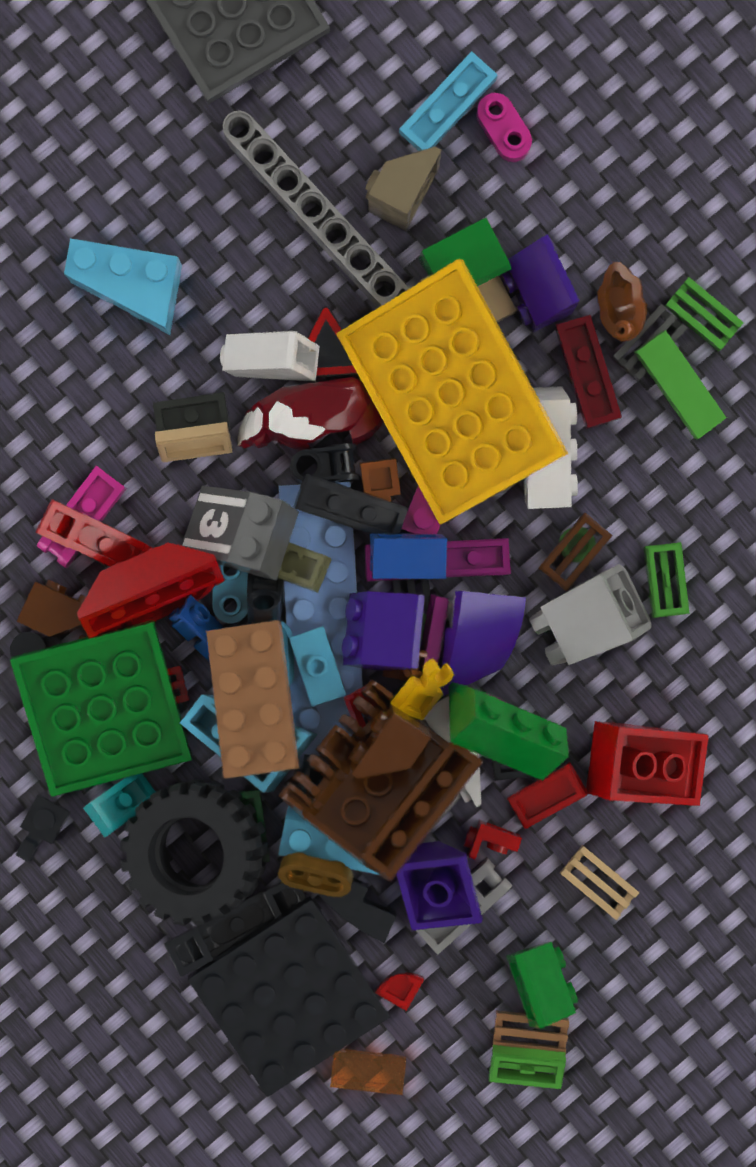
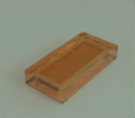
M348 1049L335 1051L330 1087L403 1095L407 1058L401 1055Z

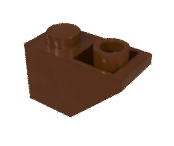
M47 579L46 584L35 582L17 622L49 637H57L82 628L83 626L77 616V612L86 596L80 594L78 600L65 594L67 587L50 579Z
M391 704L386 713L380 711L370 726V730L373 732L366 742L359 741L349 756V760L352 761L350 763L351 775L356 778H363L411 768L431 739L428 728Z

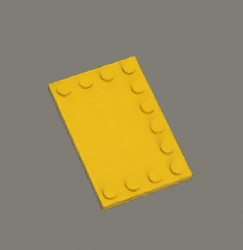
M463 259L454 261L336 333L440 525L569 454Z

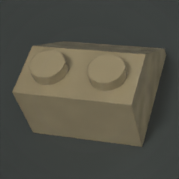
M437 147L428 148L386 161L381 171L375 169L365 187L368 190L365 197L368 199V212L407 231L439 170L442 150Z

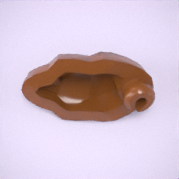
M614 262L608 266L604 274L603 283L597 291L600 319L605 329L614 338L622 342L630 341L637 337L644 327L647 316V303L643 298L641 280L634 276L627 266L621 262Z

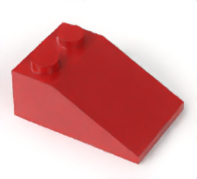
M595 721L586 787L588 794L611 801L700 806L709 735L632 724Z

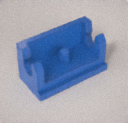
M370 534V571H372L373 579H446L447 538L443 534Z

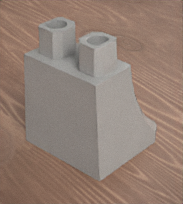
M620 564L540 607V611L529 618L534 631L538 635L551 629L557 640L556 643L545 648V654L552 666L566 662L568 665L633 641L651 629L650 617L628 572Z

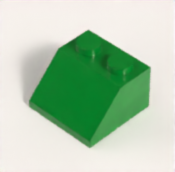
M544 942L506 955L531 1027L541 1029L576 1013L573 1004L578 1003V998L572 983L565 982L561 969L565 968L566 964L559 946L554 948L552 942Z

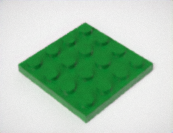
M154 620L105 632L91 639L86 637L11 657L10 662L51 797L192 760L185 729L180 724L182 718Z

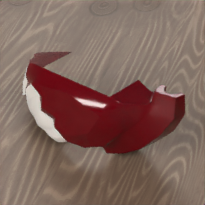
M353 377L281 387L255 403L250 410L245 412L246 415L238 431L237 446L246 449L250 446H255L259 449L267 446L274 440L292 449H312L307 443L315 442L329 433L350 430L353 443L357 445L370 439L384 421L362 381Z

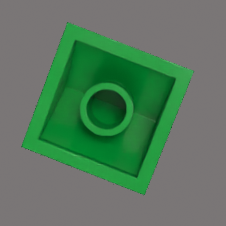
M487 217L422 250L418 258L429 277L454 261L463 259L477 287L512 269Z

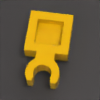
M431 658L423 666L422 676L420 678L411 676L390 703L408 716L423 720L444 695L440 687L448 684L454 676L449 664L445 663L440 669L435 659Z

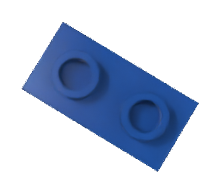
M190 594L186 598L181 610L176 608L169 614L168 619L172 621L170 626L175 628L187 641L198 635L201 639L195 642L193 647L210 663L206 631L223 629L224 627L210 614L203 604H200Z

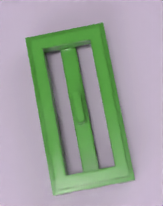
M690 277L665 305L671 313L718 352L722 350L744 323ZM686 291H690L700 301H702L717 315H719L723 320H725L729 325H731V327L728 328L727 326H725L715 316H713L698 302H696L692 297H690L686 293ZM680 299L719 331L723 337L719 339L677 304L678 300Z
M681 542L645 546L644 555L652 618L690 614ZM667 551H673L680 608L673 607ZM659 552L665 609L663 610L660 609L654 553Z
M493 1045L489 1068V1082L561 1089L566 1064V1052Z

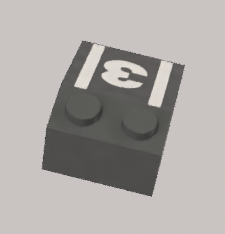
M202 486L182 546L214 554L218 564L221 566L277 580L299 511L283 500L248 491Z

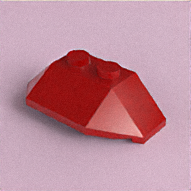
M168 542L100 571L79 608L77 616L89 639L105 632L164 618L176 608L181 610L188 595L191 594L199 601L210 593L214 586L220 585L225 579L214 554Z

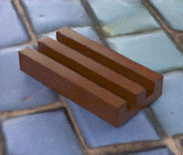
M584 512L540 564L538 569L545 573L553 582H556L564 591H567L613 535ZM585 523L589 525L588 531L553 571L549 566ZM596 532L601 535V538L566 580H564L560 576Z

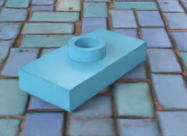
M324 626L289 637L311 706L313 707L346 696Z

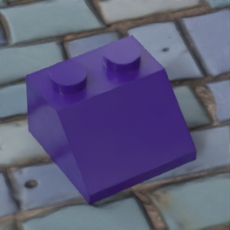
M548 235L541 237L508 259L512 269L501 274V279L509 294L514 292L520 304L516 306V310L524 326L530 325L532 331L535 332L572 315L580 300Z
M373 591L350 593L349 601L345 608V616L347 618L346 635L341 647L343 665L377 671L418 669L425 595Z

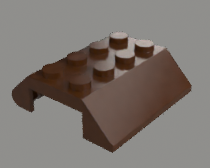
M370 680L361 691L362 695L369 702L360 696H357L353 701L356 709L369 720L366 726L362 728L351 716L343 714L338 721L352 736L338 725H334L315 749L329 765L314 754H311L307 759L310 766L323 776L324 779L316 786L305 774L297 772L292 779L306 794L293 784L288 783L279 794V797L306 822L362 865L392 881L483 761L468 749L447 742L428 728L431 739L411 768L363 778H356L351 775L350 763L352 761L349 760V756L359 741L366 742L373 732L370 730L373 720L380 711L387 712L391 706L390 702L394 698L391 692L376 681ZM413 718V719H415L416 721H418L419 723H421L422 725H424V724H423L422 722H420L418 719Z

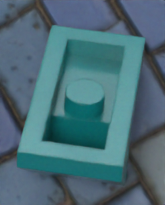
M141 773L124 778L87 804L83 809L105 838L125 824L129 818L136 815L135 809L138 805L149 799L150 795L156 791Z

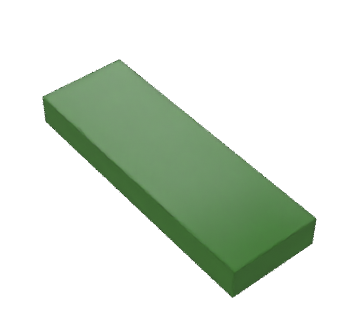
M666 330L661 331L634 351L694 439L701 438L727 418Z

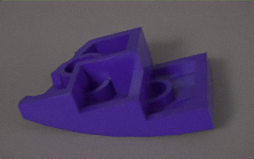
M455 591L452 628L445 627L442 664H438L440 669L445 663L449 664L454 676L448 684L440 687L444 693L443 696L449 694V685L452 682L467 686L504 667L519 636L526 597Z

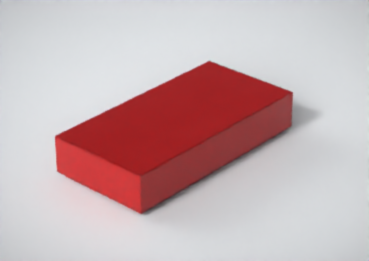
M568 762L552 771L544 780L538 779L510 794L507 800L524 829H527L586 797L588 791L571 762Z

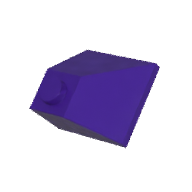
M440 841L420 843L397 873L411 930L482 923L483 918L466 853Z

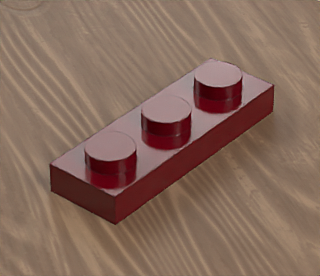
M591 315L557 324L555 330L585 428L589 429L621 419L622 415Z

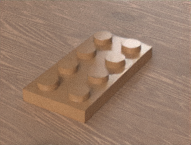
M276 620L206 631L223 778L230 779L299 769L281 621Z

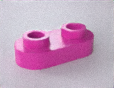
M491 93L483 97L478 105L477 120L501 158L509 162H517L524 159L530 151L532 136L513 104L505 95L500 93ZM491 106H498L501 108L502 113L492 115L489 112V108ZM515 135L520 138L521 143L515 146L511 145L508 142V138Z

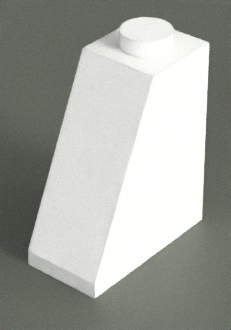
M292 331L226 334L225 345L222 346L220 351V362L223 366L222 370L235 377L316 382L320 346L298 332Z

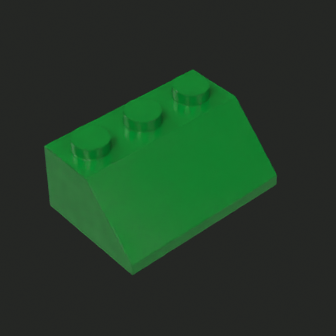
M454 682L449 685L451 743L540 780H544L569 757L565 727L474 688Z

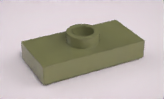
M289 543L277 578L318 593L332 559L323 554Z

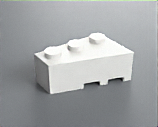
M562 386L533 388L569 454L524 479L525 503L528 509L572 507L571 496H577L578 494L577 475L571 474V461L577 460L576 439H571V425L577 424L576 403H570V398Z

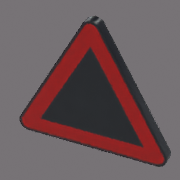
M329 307L321 309L307 339L320 346L316 378L358 375L336 335L343 328Z

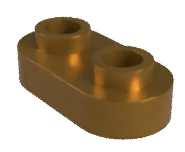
M299 852L284 856L278 872L279 879L289 887L331 897L347 895L351 890L353 872L344 863L316 858Z

